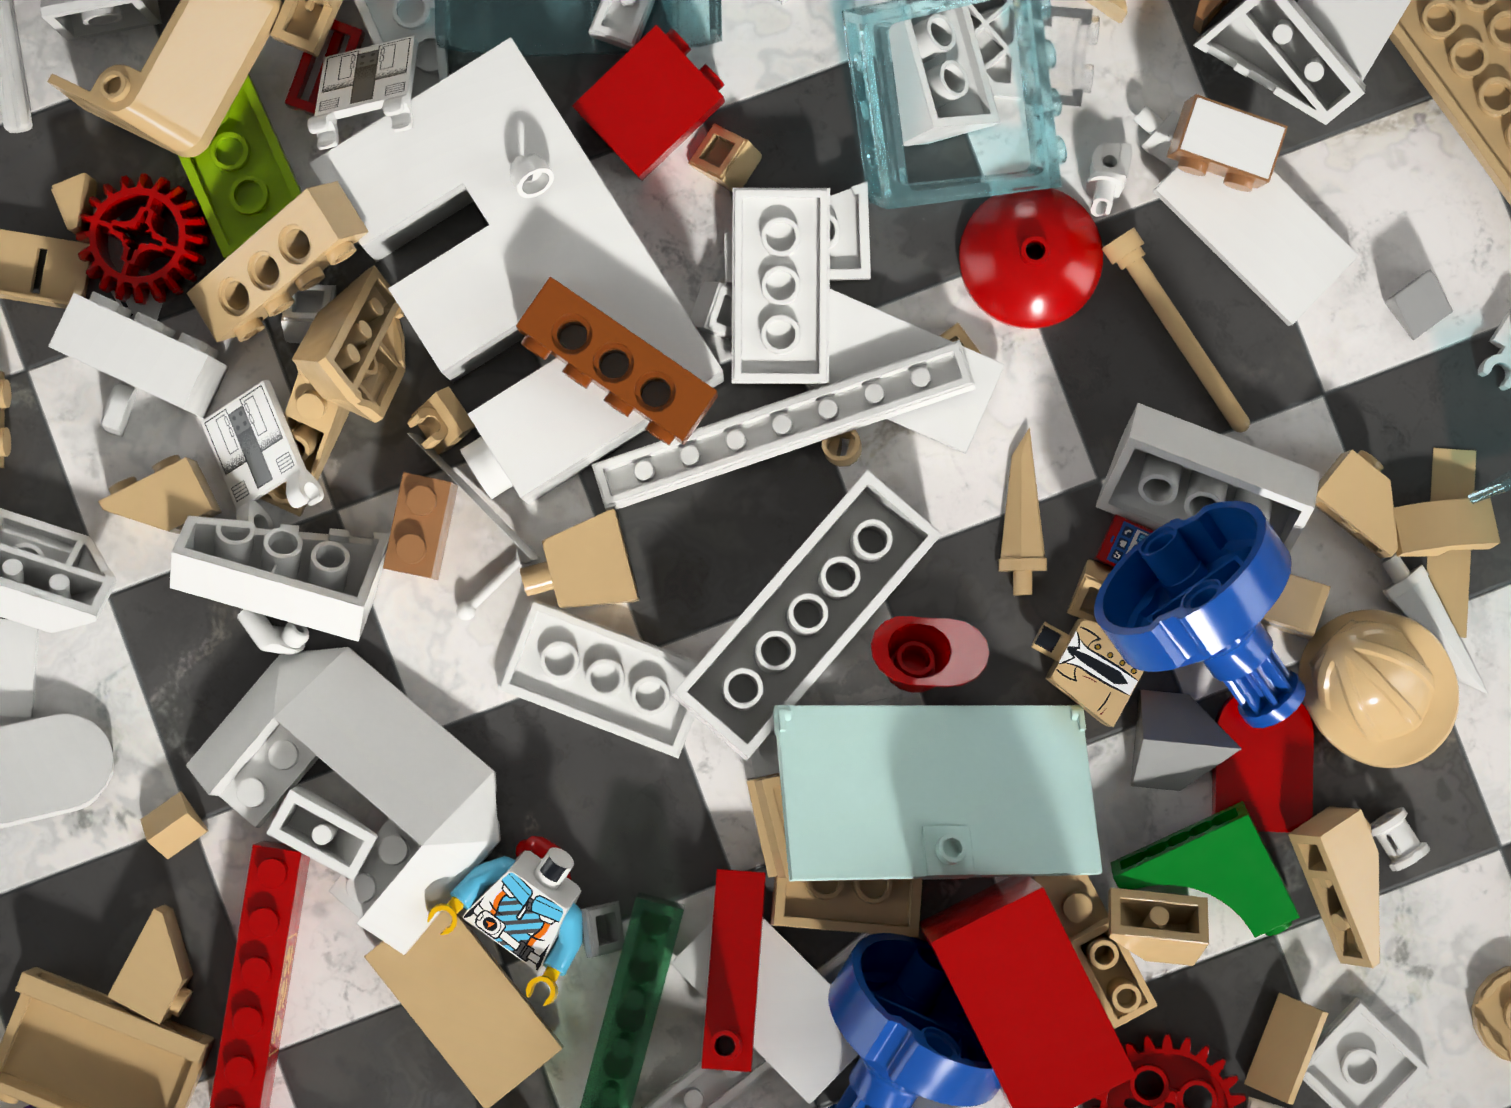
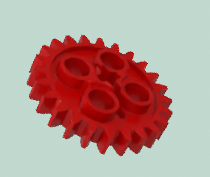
M1166 1033L1162 1047H1156L1150 1035L1145 1036L1144 1050L1141 1052L1131 1042L1125 1045L1128 1059L1136 1075L1138 1076L1141 1072L1147 1070L1158 1073L1163 1079L1164 1090L1159 1095L1146 1096L1138 1089L1136 1076L1094 1097L1100 1100L1101 1104L1091 1108H1129L1125 1105V1100L1128 1098L1137 1100L1152 1108H1163L1166 1102L1174 1104V1108H1189L1185 1103L1184 1093L1189 1087L1194 1085L1203 1086L1211 1093L1212 1104L1209 1108H1235L1236 1105L1246 1100V1094L1231 1093L1230 1088L1235 1085L1239 1077L1237 1074L1226 1077L1220 1074L1226 1063L1224 1057L1212 1064L1207 1061L1210 1050L1209 1045L1206 1044L1196 1054L1191 1052V1037L1187 1036L1181 1047L1178 1048L1174 1047L1171 1034Z

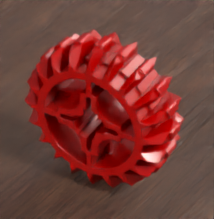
M141 173L135 187L131 178L127 175L121 176L120 191H117L112 185L107 183L103 184V192L108 198L103 202L94 196L89 198L90 205L97 210L93 216L87 213L80 215L82 222L90 226L89 231L76 233V240L88 243L90 246L82 249L78 253V257L83 262H92L87 268L86 274L91 279L101 278L99 289L103 292L109 293L116 288L115 297L122 302H126L133 293L135 303L139 305H146L149 293L151 292L156 302L163 303L166 301V287L176 295L183 293V288L178 282L182 276L190 282L197 281L196 274L189 267L192 262L199 266L206 264V258L197 253L196 248L208 247L210 240L206 236L195 233L204 230L208 223L203 217H193L200 209V205L194 199L185 201L187 191L180 185L170 190V181L162 176L153 185L151 177L146 173ZM147 203L145 207L140 206L138 213L131 220L125 222L116 220L127 209ZM165 207L170 209L176 219L179 231L178 244L171 242L163 235L162 230L165 219L161 216ZM125 233L136 237L137 235L146 236V234H149L161 246L153 243L137 245ZM109 235L120 240L123 245L121 260L125 263L121 273L114 266L109 255ZM159 257L171 259L157 272L146 276H139L141 271L146 272L150 262Z

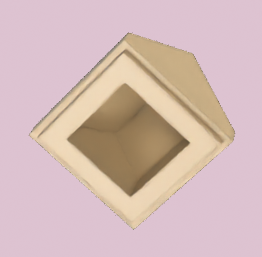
M182 791L140 819L147 842L166 859H170L209 831Z

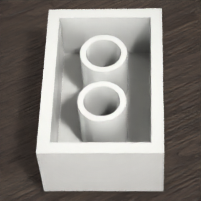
M94 291L89 300L73 293L48 347L205 419L229 366L216 359L220 351L183 332L177 341L173 339L175 330L140 312H137L134 320L129 318L132 313L130 309Z

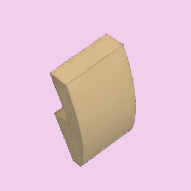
M1490 497L1448 499L1394 507L1398 540L1397 557L1439 556L1448 550L1491 549L1501 543Z

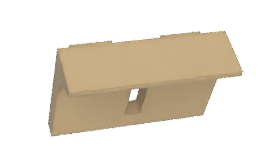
M0 229V298L63 309L67 308L73 293L85 298L89 280L86 270L92 262H83L79 259L78 253L90 246V244ZM40 249L47 250L40 293L37 294L33 293Z

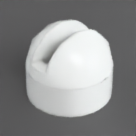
M530 153L527 157L520 155L515 158L510 167L511 181L518 194L522 197H536L544 193L553 183V172L547 162L537 154Z

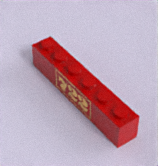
M262 841L252 846L210 1108H270L310 857L286 844Z

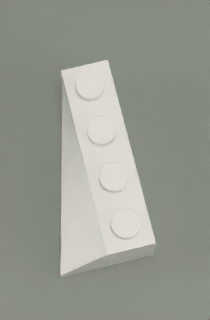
M187 516L171 552L170 588L359 642L373 605L390 534L374 532L373 538L349 536L350 530L333 528L329 529V534L299 532V525L280 524V528L265 529L255 528L253 521Z

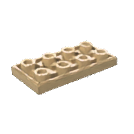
M442 910L405 955L382 941L366 954L364 958L482 1107L490 1108L561 1051L564 1046L459 913L457 914V924L454 930L449 934L440 935L444 928L452 922L450 913Z

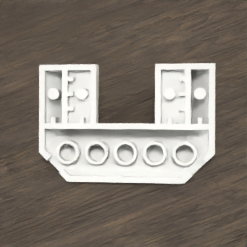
M350 647L301 651L292 656L280 654L186 766L208 795L221 797L255 828H260L285 799L289 790L298 784L319 758L369 800L389 819L376 833L378 838L355 880L353 881L341 875L328 891L360 918L357 922L358 925L405 955L442 912V910L436 912L433 918L427 922L431 908L436 904H447L452 898L450 892L474 867L483 863L501 841L496 804V772Z

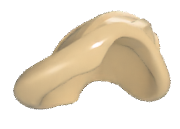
M1368 609L1348 612L1322 626L1309 640L1302 653L1298 676L1306 689L1304 697L1306 707L1315 725L1324 737L1348 757L1374 767H1404L1415 764L1431 755L1452 731L1459 710L1457 675L1443 645L1420 623L1399 614L1382 610Z

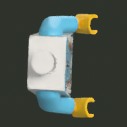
M555 847L550 848L543 859L533 852L525 850L515 860L502 856L481 863L474 867L450 892L452 898L447 904L440 903L431 908L427 922L438 911L444 910L449 912L452 916V922L440 933V935H446L456 927L457 914L461 909L467 910L462 917L537 972L542 966L546 968L542 976L531 979L527 984L526 996L530 998L537 983L540 981L546 982L550 987V995L543 1006L549 1005L554 1002L558 995L557 978L559 975L565 976L583 942L582 911L576 905L581 889L576 883L567 878V875L574 866V861L566 851Z

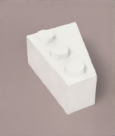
M1242 0L1203 33L1193 45L1233 67V70L1243 76H1248L1273 91V94L1325 125L1365 94L1366 85L1295 0Z

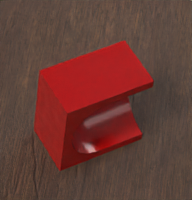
M1008 877L920 921L919 926L925 939L942 966L1000 1083V1090L1010 1108H1074L1137 1076L1044 887L1031 877Z

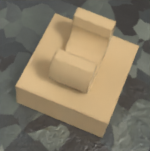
M449 386L435 392L411 415L412 417L407 422L410 428L418 425L427 439L421 444L424 449L434 448L438 455L451 449L475 427Z

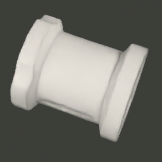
M1404 807L1396 808L1370 824L1372 837L1376 836L1391 860L1388 866L1392 871H1400L1407 868L1430 851L1428 844L1419 841L1405 818L1408 813Z

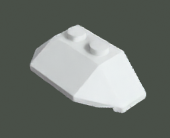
M0 508V617L50 633L96 622L116 585V577L111 569L109 570L91 537Z

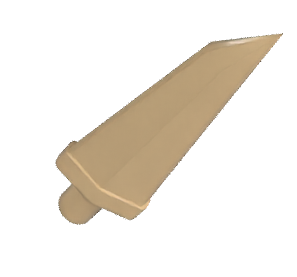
M1030 427L1011 457L1000 559H998V571L1013 572V595L1016 596L1032 595V571H1047V558H1045Z

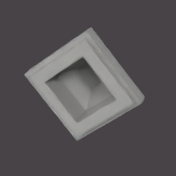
M619 901L581 909L583 918V946L587 958L625 949Z

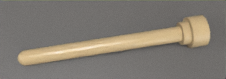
M1135 228L1130 229L1103 247V252L1112 265L1117 263L1121 270L1125 268L1128 270L1232 429L1239 433L1245 432L1250 426L1248 416L1142 258L1146 254L1141 247L1145 244Z

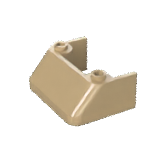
M180 0L141 72L127 65H113L100 74L91 91L53 73L47 82L85 111L181 157H195L203 153L214 138L269 38L282 8L283 1Z

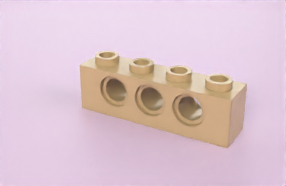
M338 181L306 188L190 289L187 295L216 342L237 337L240 342L248 340L265 328L262 323L265 318L278 315L291 307L295 302L292 296L296 292L305 291L325 278L323 270L327 266L336 265L352 256L356 252L354 244L369 231Z

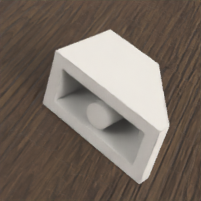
M301 785L289 790L266 832L269 836L353 881L378 838L377 834L343 808Z

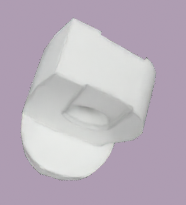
M1103 143L1094 151L1089 168L1090 176L1086 184V192L1093 198L1090 210L1092 215L1096 217L1109 216L1113 201L1120 197L1130 169L1132 144ZM1110 163L1114 167H1106L1104 164Z

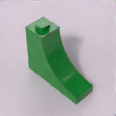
M1243 801L1110 862L1113 879L1118 888L1135 890L1148 886L1175 885L1199 890L1215 897L1230 907L1245 922L1254 938L1263 934L1267 936L1277 935L1287 930L1292 925L1293 920L1300 918L1294 901Z

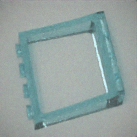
M891 0L842 10L865 182L868 181V202L885 209H895L1062 187L1059 165L1066 162L1067 150L1063 139L1056 135L1054 117L1061 114L1062 104L1057 90L1051 88L1049 69L1054 68L1056 65V51L1052 42L1049 39H1045L1043 21L1050 18V0H1013L1031 157L1030 166L1026 170L1019 172L908 183L889 29L894 23L989 0Z

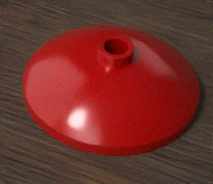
M1020 185L993 195L973 213L960 241L959 269L968 294L988 316L1011 327L1041 329L1067 320L1077 313L1090 299L1102 273L1103 245L1094 220L1074 198L1047 186ZM1033 243L1038 244L1043 250L1042 258L1037 260L1029 258L1026 254V246Z

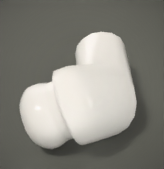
M245 609L237 616L257 647L265 652L292 656L304 650L305 643L309 639V631L307 627L289 622L285 627L274 626L265 615Z

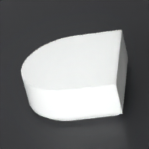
M122 383L114 386L100 421L106 432L123 437L135 402L136 388Z

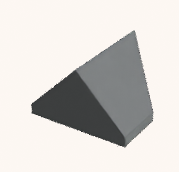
M1139 690L1131 786L1181 791L1242 749L1189 694Z

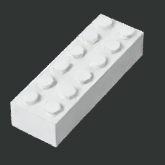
M867 470L673 692L672 697L743 759H749L774 730V706L795 705L939 539L942 533Z

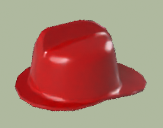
M896 616L884 621L875 630L871 641L872 658L880 671L897 688L910 693H922L934 687L965 685L978 678L986 668L989 658L987 640L979 629L965 621L949 618Z

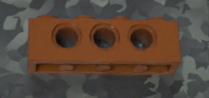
M551 276L516 325L519 332L525 336L521 342L525 348L543 360H546L549 354L566 364L562 373L585 389L593 382L606 391L608 394L603 401L624 416L629 417L631 412L635 411L649 421L645 430L668 446H670L674 439L685 445L718 397L716 389ZM579 325L587 330L586 342L578 349L570 350L564 348L560 344L561 333L568 326ZM613 353L622 354L629 360L628 370L619 378H609L601 372L603 360ZM655 381L665 383L671 390L669 400L659 407L649 406L642 400L644 388L649 383Z

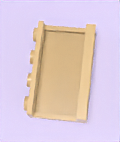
M34 967L22 972L15 991L21 994L0 1043V1101L17 1104L20 1100L36 1108H188L216 1038L169 1019L161 1024H157L108 998V995L41 968Z

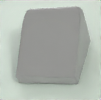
M1431 269L1385 301V304L1412 340L1418 338L1453 312L1437 277Z

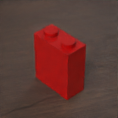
M657 24L572 105L577 113L641 181L725 103L724 96L719 92L725 86L721 79L706 64L698 69L687 58L686 55L692 49L672 28L665 34Z

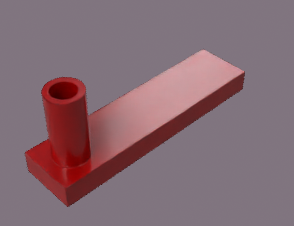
M717 869L702 1069L752 1072L766 886L765 872Z

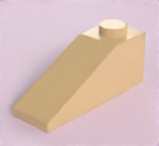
M1327 807L1290 832L1288 836L1340 963L1374 968L1380 964L1379 852L1371 834V826L1364 817L1362 809Z

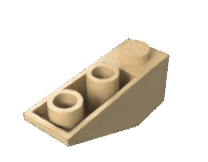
M298 373L284 416L306 469L318 481L350 411L322 398L312 384L305 382ZM287 481L260 497V499L299 517L303 514L307 505L294 508L289 504L286 496Z

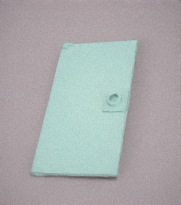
M774 706L773 720L777 738L789 881L969 879L973 877L1099 875L1103 873L1085 738V715L1082 706Z

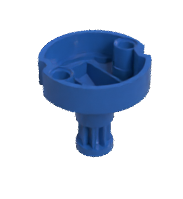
M1244 501L1217 502L1204 506L1196 515L1185 520L1180 518L1173 519L1135 545L1115 565L1104 580L1095 600V619L1119 654L1131 667L1141 671L1159 672L1203 662L1214 678L1225 683L1238 702L1239 714L1253 728H1265L1283 721L1295 712L1304 700L1306 689L1303 682L1295 672L1287 670L1272 648L1273 641L1271 636L1261 623L1264 616L1283 592L1291 573L1292 561L1290 552L1263 512L1256 505Z
M877 933L861 939L832 982L828 994L829 1008L834 1022L847 1042L860 1056L850 1072L848 1088L839 1102L828 1108H911L918 1096L942 1104L960 1107L978 1106L990 1101L1001 1088L1000 1083L942 966L928 942L895 933Z

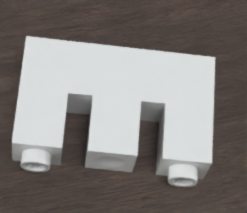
M511 37L411 99L413 128L394 133L391 128V115H385L309 163L322 184L338 181L369 231L358 241L375 262L383 259L473 201L488 223L487 227L388 288L441 373L452 383L524 339L525 336L519 332L516 325L550 276L711 387L715 388L724 382L723 369ZM530 153L537 154L547 162L554 174V180L544 193L536 197L525 198L518 194L511 181L510 167L515 158L520 155L527 157ZM571 325L563 330L560 338L567 349H578L586 342L587 330L579 325ZM619 353L610 354L603 360L601 372L609 378H619L628 370L629 360L626 356ZM555 358L468 413L481 437L463 447L460 451L491 499L513 486L519 497L526 503L531 504L590 467L593 463H596L647 431L645 427L649 421L635 411H632L629 417H626L603 401L608 394L606 391L593 382L590 383L587 389L580 386L562 373L566 364ZM651 382L644 388L642 400L652 407L662 406L669 400L671 390L663 382Z

